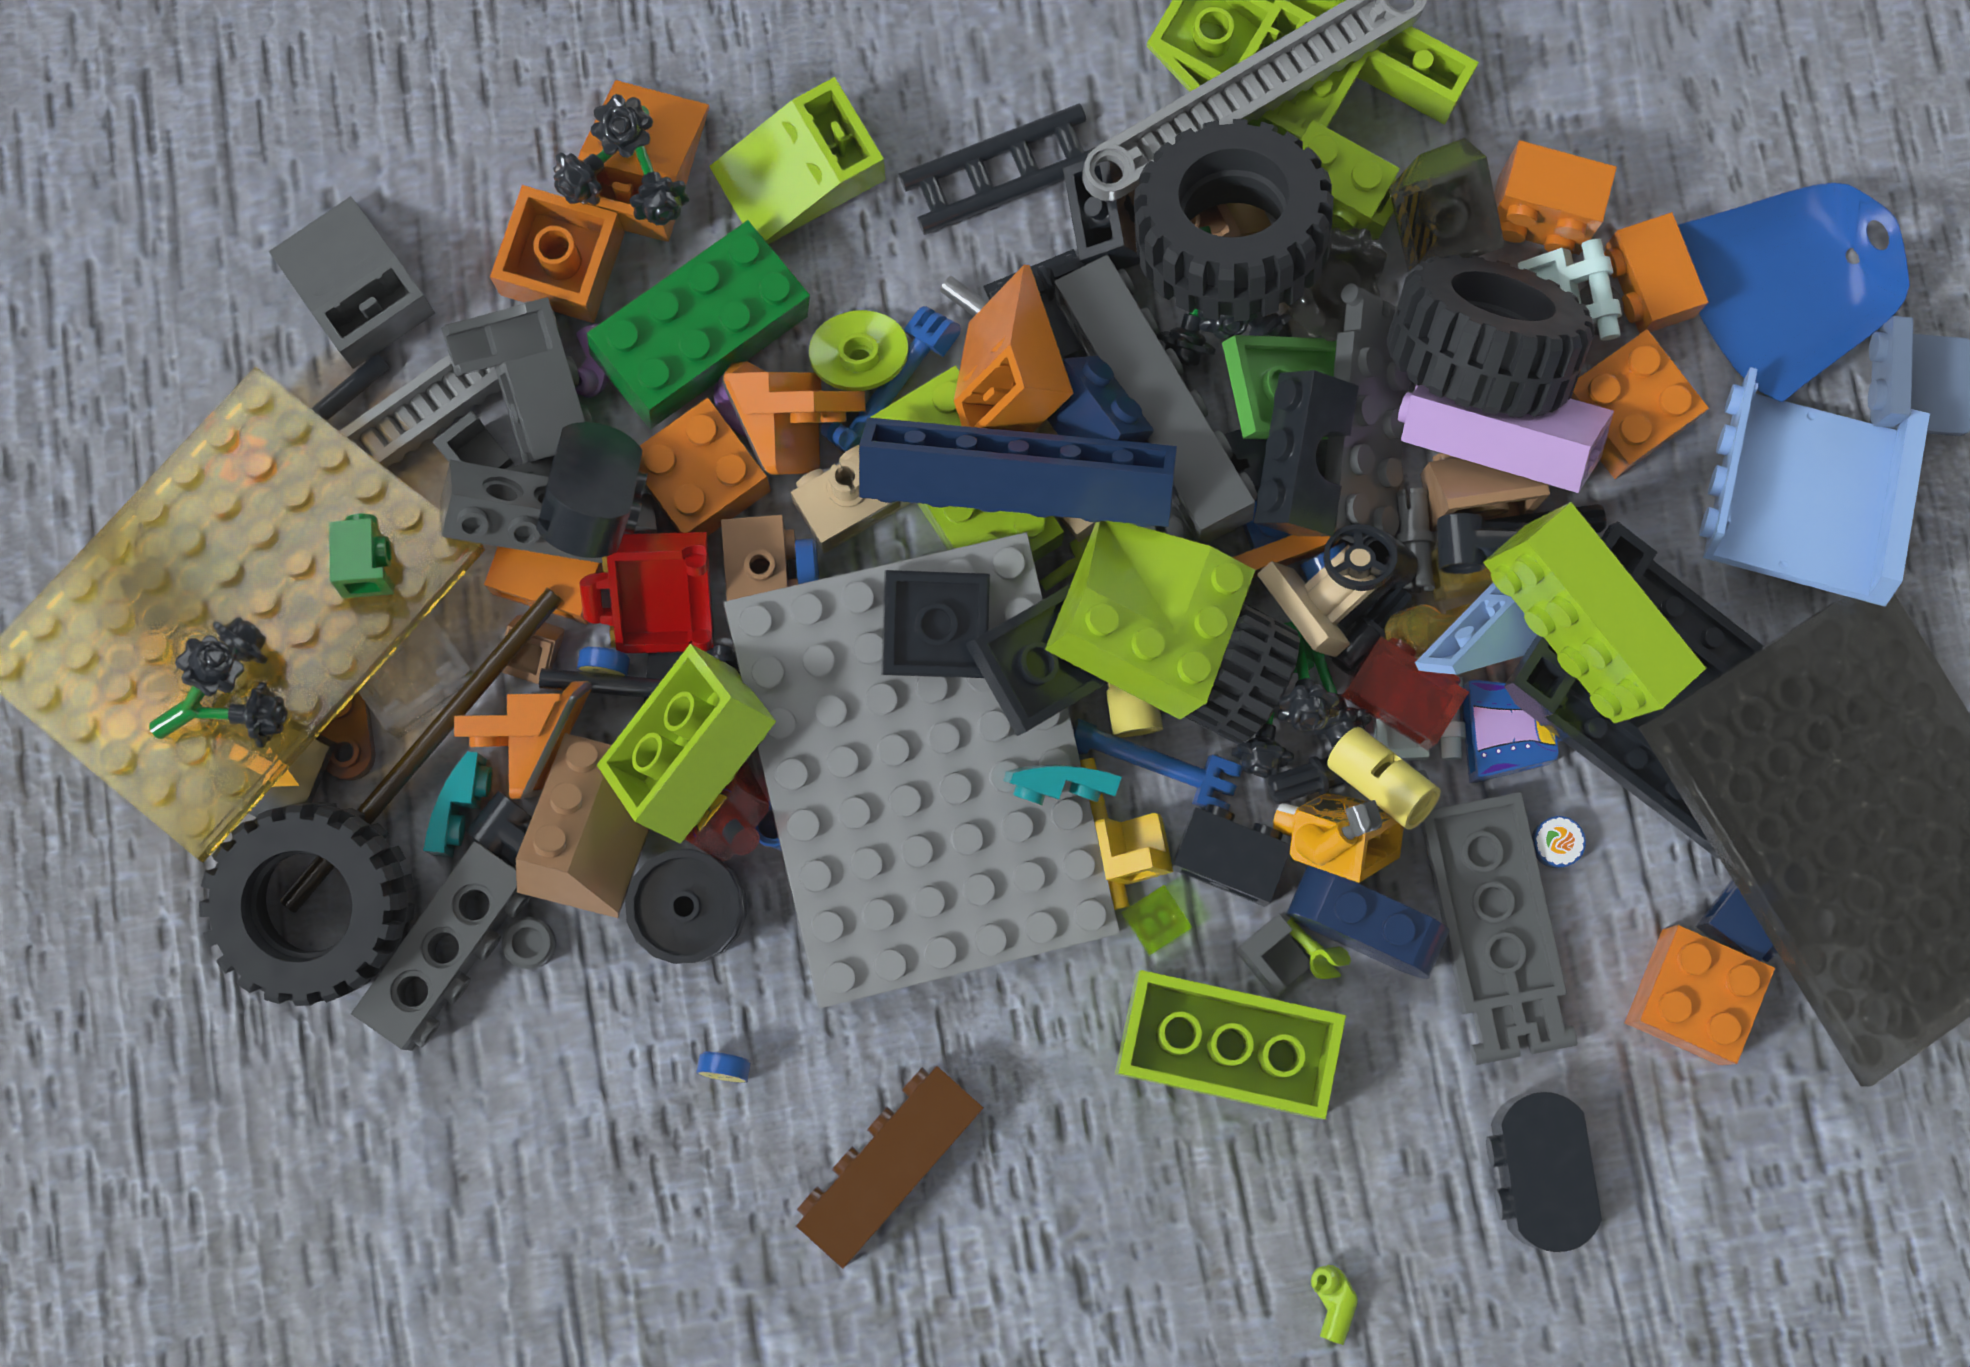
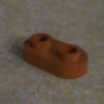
M343 678L332 679L318 689L314 698L317 733L337 743L327 765V772L338 779L354 781L370 772L376 758L369 701L364 690L354 682ZM345 695L347 698L346 707L342 711L334 712L331 707L333 699L336 696ZM347 744L352 745L354 750L352 758L346 762H340L338 758L339 749Z

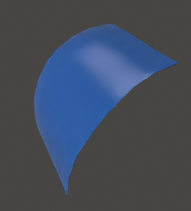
M1825 183L1803 187L1714 215L1677 224L1709 302L1699 312L1702 321L1735 370L1745 379L1750 367L1758 369L1755 383H1758L1757 390L1779 402H1784L1807 382L1882 327L1900 309L1907 297L1910 286L1903 237L1897 219L1882 204L1849 184ZM1872 220L1879 221L1888 232L1889 244L1884 250L1877 249L1869 240L1867 227ZM1849 248H1854V251L1859 256V263L1851 264L1848 262L1845 256Z

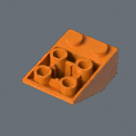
M615 80L603 105H606L615 94L622 95L625 101L631 97L638 98L641 101V105L649 110L650 117L654 121L653 126L645 130L651 137V141L645 146L654 172L660 173L662 178H671L672 182L683 181L686 185L710 108L709 104ZM591 130L578 156L580 160H584L590 154L597 155L603 150L601 141L592 135ZM618 151L604 163L605 169L597 176L602 191L599 193L600 202L596 207L618 213L624 231L669 242L675 220H670L665 225H655L648 222L647 218L644 220L635 219L633 214L634 208L631 206L629 199L639 194L638 188L643 185L642 177L644 173L636 152L631 157L625 158Z
M1024 264L968 323L954 396V404L961 426L1033 433L1073 394L1030 265Z

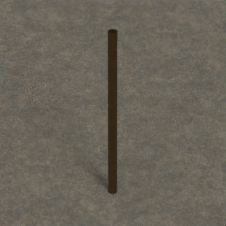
M548 587L359 806L357 811L365 814L364 821L371 825L454 729V716L466 715L563 600L554 594ZM317 856L282 896L280 902L287 909L296 913L335 866L321 856Z

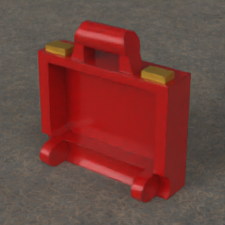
M707 532L623 534L618 551L612 555L602 557L603 572L586 575L580 580L583 618L593 624L610 625L611 648L616 647L617 651L623 653L684 652L689 644L705 652L713 648L714 625ZM601 589H610L612 608L602 607Z

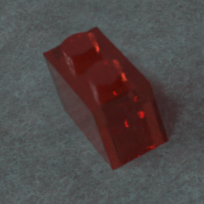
M1380 637L1370 648L1341 696L1361 709H1368L1370 715L1428 751L1438 743L1469 692L1459 686L1461 680L1455 674L1419 671L1415 664L1418 660L1415 658L1417 652L1405 642L1393 637L1389 641Z

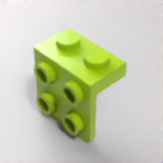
M1312 119L1300 140L1303 141V150L1309 147L1322 161L1321 168L1328 172L1332 183L1331 195L1334 197L1331 244L1340 248L1348 246L1355 249L1400 168Z

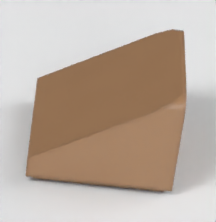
M517 615L507 625L505 636L523 615ZM544 622L502 673L539 684L541 668H553L565 630Z

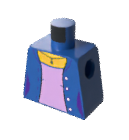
M1470 680L1463 685V694L1460 695L1463 722H1465L1466 730L1465 746L1469 783H1478L1544 767L1558 760L1557 742L1563 740L1519 708L1504 687L1506 683Z

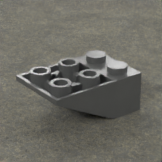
M351 196L269 251L312 315L352 369H355L435 314L423 293Z

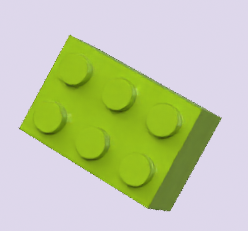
M689 644L598 762L597 767L636 823L681 844L693 827L701 821L704 813L725 786L733 780L736 772L750 754L765 739L768 731L776 723V720L752 689L743 683L740 674L734 667Z

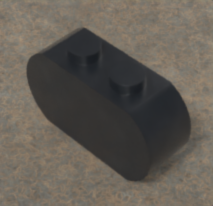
M577 422L562 428L536 527L544 540L565 553L584 558L606 557L618 551L624 531L634 533L642 506L640 501L648 473L639 471L643 450L635 440L616 428L594 422Z
M1551 1092L1524 1093L1511 1098L1496 1112L1491 1123L1493 1135L1486 1137L1489 1163L1492 1168L1498 1167L1501 1188L1495 1189L1494 1193L1498 1217L1500 1220L1507 1221L1508 1230L1514 1237L1530 1247L1550 1252H1567L1577 1249L1593 1237L1602 1221L1584 1112L1570 1099Z

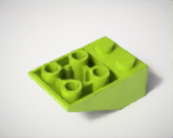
M835 77L788 102L709 166L741 223L743 224L749 220L768 244L886 180L884 158Z

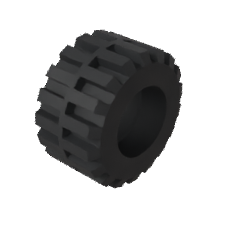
M1243 603L1207 703L1185 717L1236 744H1241L1250 739L1271 717L1290 683L1299 653L1300 637H1298V631Z

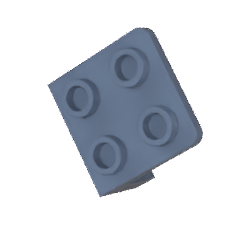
M1891 317L1873 333L1869 345V358L1872 361V377L1868 391V407L1871 410L1870 423L1873 426L1897 430L1900 423L1911 415V409L1930 413L1927 434L1964 436L1970 432V340L1958 337L1913 334V317Z

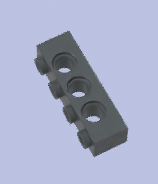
M450 460L440 499L441 537L602 563V557L584 558L565 553L550 545L537 531L536 527L548 477ZM642 494L640 501L642 506L634 533L624 531V534L656 533L657 527L652 495Z
M474 841L354 1008L351 1015L401 1050L413 1051L416 1045L421 1048L424 1047L440 1025V1021L436 1017L447 1001L454 1004L467 989L471 978L466 976L476 960L479 958L485 961L498 945L501 935L497 931L508 915L515 918L528 903L531 896L517 893L516 869ZM477 893H485L490 902L487 914L479 920H471L466 912L468 900ZM453 935L459 944L458 954L451 962L442 964L436 956V946L443 937ZM422 978L428 986L427 998L421 1005L412 1007L406 1000V988L414 979Z

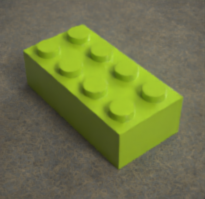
M953 366L870 418L961 426L954 404L959 375L957 366ZM917 503L947 550L1027 532L1033 561L1036 562L1060 547L1063 542L1064 531L1054 516L1036 517L1027 513L1006 511L990 513L974 508L953 506L937 508L928 504Z
M1572 502L1525 525L1483 562L1491 572V578L1495 586L1503 594L1511 596L1524 612V619L1529 628L1537 635L1546 639L1558 654L1557 659L1561 667L1569 675L1581 682L1590 693V700L1595 709L1603 716L1610 718L1614 724L1663 709L1706 669Z
M1139 970L1135 974L1115 1075L1324 1120L1327 1116L1346 1015Z

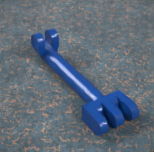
M927 306L919 308L903 329L913 341L908 346V358L900 373L891 381L876 389L865 404V411H860L849 427L843 426L840 422H824L821 427L822 435L844 453L859 445L867 418H870L892 403L930 350L944 357L960 335L961 327L958 323L947 319V317L940 313H936Z
M1078 718L1076 719L1073 733L1078 754L1085 755L1091 748L1196 787L1197 790L1192 804L1202 808H1206L1207 804H1212L1229 811L1230 804L1212 796L1214 791L1234 796L1237 786L1220 779L1219 775L1223 772L1230 776L1240 777L1243 766L1212 754L1208 756L1203 769L1098 730L1097 725Z

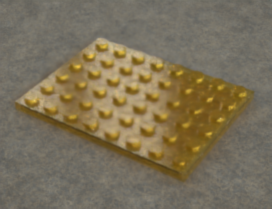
M255 366L0 635V694L194 857L204 863L220 843L226 839L231 831L235 829L483 554L485 548L482 543L441 537L440 510ZM358 513L371 514L378 518L379 531L383 536H388L390 540L392 562L391 566L384 567V570L394 583V595L342 598L329 581V522L345 521L347 516ZM241 616L243 620H248L258 627L261 633L267 637L261 652L268 658V662L261 664L253 660L251 662L240 661L244 665V672L236 678L235 687L232 692L224 693L218 689L215 695H205L200 703L202 707L229 708L232 703L245 704L251 696V690L256 688L259 682H266L269 690L274 692L275 696L283 698V705L288 711L287 719L283 723V732L274 734L272 740L267 742L264 748H258L254 739L249 738L248 731L244 725H232L229 719L194 718L162 740L157 739L151 733L149 723L184 700L192 687L182 682L181 676L184 671L177 668L175 664L177 657L185 651L186 641L190 638H196L202 642L203 638L207 635H212L218 640L219 635L212 626L215 620L223 625H227L235 617Z

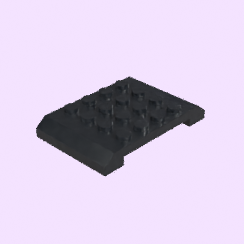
M1617 521L1607 527L1601 537L1602 541L1706 669L1663 709L1614 724L1610 718L1603 716L1595 709L1590 700V693L1577 678L1569 675L1561 667L1557 659L1558 654L1546 639L1537 635L1504 687L1519 708L1714 857L1745 871L1754 870L1758 867L1855 705L1817 675L1808 678L1803 677L1656 563L1653 559L1658 552Z

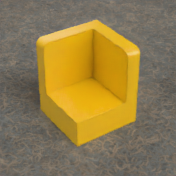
M1151 813L1123 822L1108 818L1095 821L1106 880L1129 885L1173 872L1164 822L1160 814Z

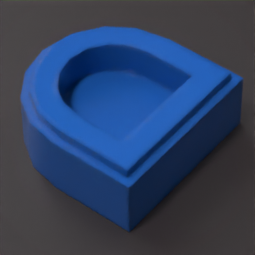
M813 538L796 539L795 551L798 585L820 580L816 541Z

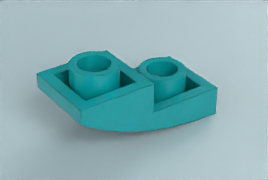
M467 751L451 772L437 798L428 824L423 851L433 856L453 858L455 846L462 845L465 835V816L459 815L460 807L480 809L482 797H489L492 786V768L486 766L487 759L478 752Z
M1037 765L1006 771L1003 781L1016 785L1013 796L1043 805L1045 796L1060 799L1065 781L1071 782L1069 793L1095 802L1099 801L1101 793L1116 796L1122 777L1104 771L1077 766Z

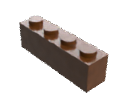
M938 1066L931 1073L922 1067L902 1089L909 1098L895 1113L887 1106L867 1129L874 1137L866 1147L859 1152L852 1146L833 1167L832 1171L839 1177L829 1189L824 1192L817 1186L797 1208V1211L804 1217L796 1227L842 1269L984 1108Z

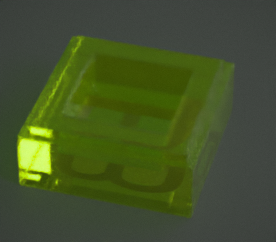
M1162 885L1120 913L1148 957L1193 928L1165 885Z

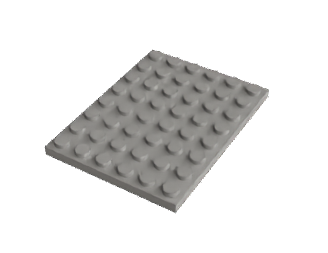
M1027 532L723 602L741 679L744 684L752 689L776 720V723L768 731L765 739L757 748L819 1009L1120 934L1108 880L1105 877L1089 799L1069 793L1071 782L1065 781L1059 800L1045 796L1043 805L1013 796L1016 785L1003 781L1006 771L1037 765L1081 767L1068 707L1031 730L1017 736L985 678L881 675L885 570L990 574L989 631L1042 600Z

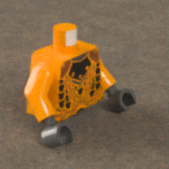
M1425 770L1418 771L1429 780ZM1323 794L1300 807L1286 803L1280 804L1273 820L1274 829L1282 832L1283 835L1292 837L1290 855L1293 860L1352 881L1361 882L1400 858L1404 827L1379 808L1375 800L1365 801L1335 794Z

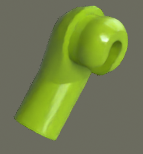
M1334 1265L1321 1266L1315 1269L1311 1275V1286L1327 1309L1319 1336L1344 1345L1358 1305V1297L1342 1270Z

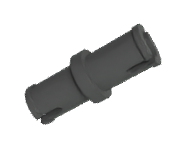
M1410 488L1411 496H1407V490L1403 489L1396 493L1400 534H1397L1395 538L1413 551L1418 559L1416 576L1403 588L1408 593H1421V586H1424V591L1429 592L1435 589L1431 548L1436 545L1435 533L1430 531L1428 490L1424 488Z

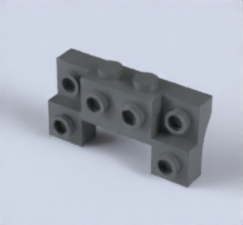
M548 297L443 326L441 329L456 377L495 367L524 463L506 468V470L549 477L562 428L572 423L593 421L588 408L585 405L580 406L575 386L579 385L578 370L572 357L565 356Z

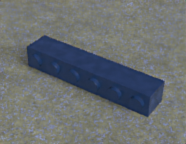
M868 417L859 444V498L877 499L885 503L897 501L922 503L937 508L948 506L974 508L990 513L1006 511L1027 513L1036 517L1059 516L1080 518L1088 522L1111 521L1132 523L1140 527H1169L1177 446Z

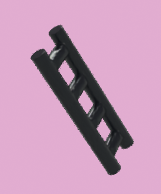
M1078 103L899 173V178L905 192L920 187L930 209V212L917 217L923 235L1064 181L1063 168L1086 160L1088 154L1094 149L1084 151L1074 130V126L1086 122V115L1082 105ZM1056 134L1066 159L1039 169L1028 144ZM1011 152L1021 176L994 187L983 162ZM965 169L976 194L948 204L938 179Z

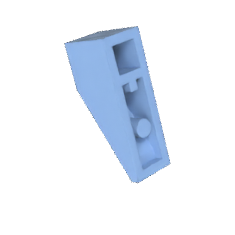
M1492 583L1428 648L1415 664L1419 671L1457 675L1524 656L1537 634L1529 628L1524 619V612L1511 596L1503 594Z

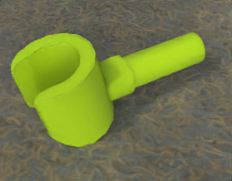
M1091 534L1080 542L1077 539L1070 542L1075 558L1066 561V563L1039 581L1046 591L1071 573L1076 572Z
M1292 919L1287 921V924L1292 928L1289 934L1311 956L1309 965L1312 974L1318 979L1341 977V974L1334 966L1350 965L1351 957L1348 951L1340 946L1323 948Z

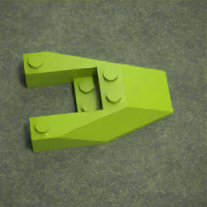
M1172 0L1149 38L1146 47L1190 92L1345 0ZM1410 26L1381 43L1375 51L1366 52L1358 61L1349 62L1343 70L1332 72L1326 80L1317 81L1309 90L1300 91L1292 100L1283 101L1277 109L1273 111L1268 110L1260 119H1253L1248 125L1260 127L1261 122L1268 123L1278 128L1277 133L1284 136L1288 131L1298 139L1302 138L1312 119L1328 128L1357 78L1445 125L1467 88L1479 62L1419 29ZM1389 190L1362 237L1364 241L1376 246L1394 214Z

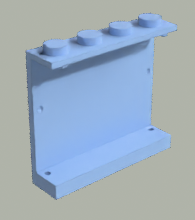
M1750 367L1742 385H1732L1726 401L1725 413L1732 414L1730 425H1724L1717 444L1716 453L1724 455L1722 466L1716 465L1708 488V494L1716 497L1714 507L1706 509L1700 527L1699 536L1707 538L1703 558L1886 606L1903 581L1930 413L1911 409V415L1900 423L1897 430L1887 427L1873 426L1871 423L1786 401L1779 402L1771 397L1756 394L1758 383H1755L1758 369Z

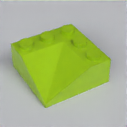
M1096 522L1045 650L1181 720L1207 703L1255 569L1212 546L1130 523Z

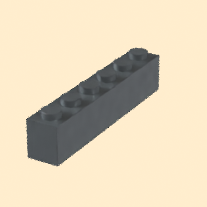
M1107 254L1055 280L1056 304L1087 357L1099 356L1101 360L1111 367L1115 379L1128 396L1140 405L1143 416L1153 427L1154 432L1145 443L1177 446L1172 502L1195 541L1207 544L1252 521L1255 500H1257V491L1247 473L1242 472L1238 474L1230 461L1233 453L1228 440L1220 430L1213 432L1205 419L1208 416V410L1201 395L1196 389L1190 391L1187 389L1180 377L1184 375L1176 353L1172 348L1164 350L1156 337L1159 335V328L1155 318L1147 307L1140 310L1133 298L1135 288L1126 270L1123 267L1116 269Z

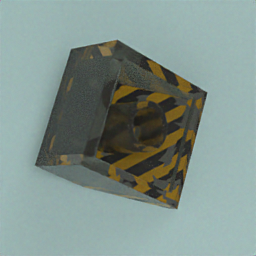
M1466 138L1419 154L1389 187L1408 274L1419 263L1425 262L1431 257L1439 256L1442 259L1447 255H1460L1462 258L1478 257L1505 247L1487 156Z

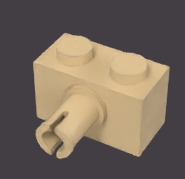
M859 445L846 451L839 458L840 464L835 465L834 463L830 470L823 472L822 469H816L804 475L796 482L798 488L791 491L794 505L823 553L830 551L910 504V502L897 501L885 503L877 499L859 498Z

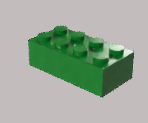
M747 220L587 332L589 355L651 430L718 382L720 376L725 373L733 362H746L808 317L810 294L750 221Z

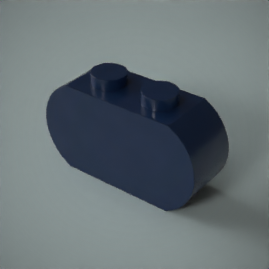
M1312 866L1306 867L1286 912L1290 919L1309 930L1398 971L1423 979L1430 978L1450 932L1449 928L1424 913L1352 880Z

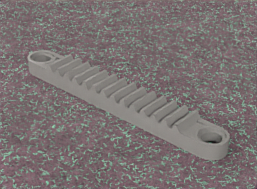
M1345 0L1095 147L1088 154L1083 168V183L1086 190L1093 197L1105 201H1113L1125 196L1140 185L1139 176L1148 162H1154L1153 154L1166 142L1172 145L1175 144V136L1189 128H1192L1194 132L1202 130L1204 123L1219 120V125L1233 124V119H1247L1248 123L1253 119H1260L1268 110L1273 111L1277 109L1283 101L1292 100L1300 91L1309 90L1317 81L1326 80L1332 72L1343 70L1349 62L1358 61L1366 52L1375 51L1381 43L1412 26L1419 20L1428 0H1413L1414 6L1406 11L1393 8L1388 0ZM1112 161L1121 168L1123 176L1116 183L1106 184L1096 177L1095 167L1101 162Z
M554 315V319H555V322H556V326H557V329H558V332H559V325H558L557 319H556V317H555V315ZM449 354L226 510L219 518L216 526V536L220 545L234 558L254 560L264 555L293 533L302 532L307 523L319 520L324 511L337 507L341 499L350 498L359 486L368 485L372 477L376 474L385 473L390 464L402 461L407 452L419 449L424 440L433 439L441 428L450 427L455 418L468 414L472 406L482 404L490 393L499 392L501 387L495 367L456 377ZM246 520L255 522L258 527V534L252 543L239 546L232 542L231 532L237 523Z

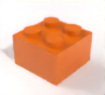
M1519 140L1499 174L1485 229L1497 232L1496 235L1500 239L1508 242L1521 243L1526 240L1544 245L1545 250L1548 252L1565 248L1571 250V254L1580 255L1583 251L1581 244L1590 240L1603 223L1617 166Z
M522 185L490 274V278L501 296L521 302L548 297L552 311L594 323L625 234L618 213L580 202L570 204L566 201L565 197Z
M1648 329L1581 375L1571 396V399L1614 411L1603 454L1600 458V461L1614 479L1621 476L1688 428L1709 409Z
M708 397L639 445L643 450L639 471L648 473L645 488L652 495V498L678 533L707 532V536H709L722 526L721 520L733 519L771 491L765 473Z
M1680 925L1662 929L1624 1023L1717 1065L1737 1064L1775 967Z

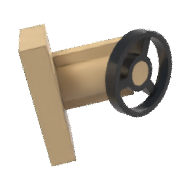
M1353 524L1334 532V536H1330L1325 546L1323 556L1325 567L1306 584L1295 569L1273 561L1257 574L1314 651L1337 657L1351 643L1338 628L1337 624L1376 588L1384 585L1394 573L1397 562L1395 545L1387 534L1373 526ZM1353 534L1354 545H1347L1330 560L1332 546L1339 539ZM1362 534L1374 537L1383 543L1390 554L1391 564L1389 567L1375 561L1374 551L1370 547L1363 545Z

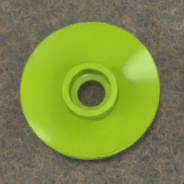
M867 310L849 311L830 318L816 330L809 345V359L816 375L828 385L847 391L870 390L891 381L903 369L909 352L907 336L902 327L895 320L884 314Z

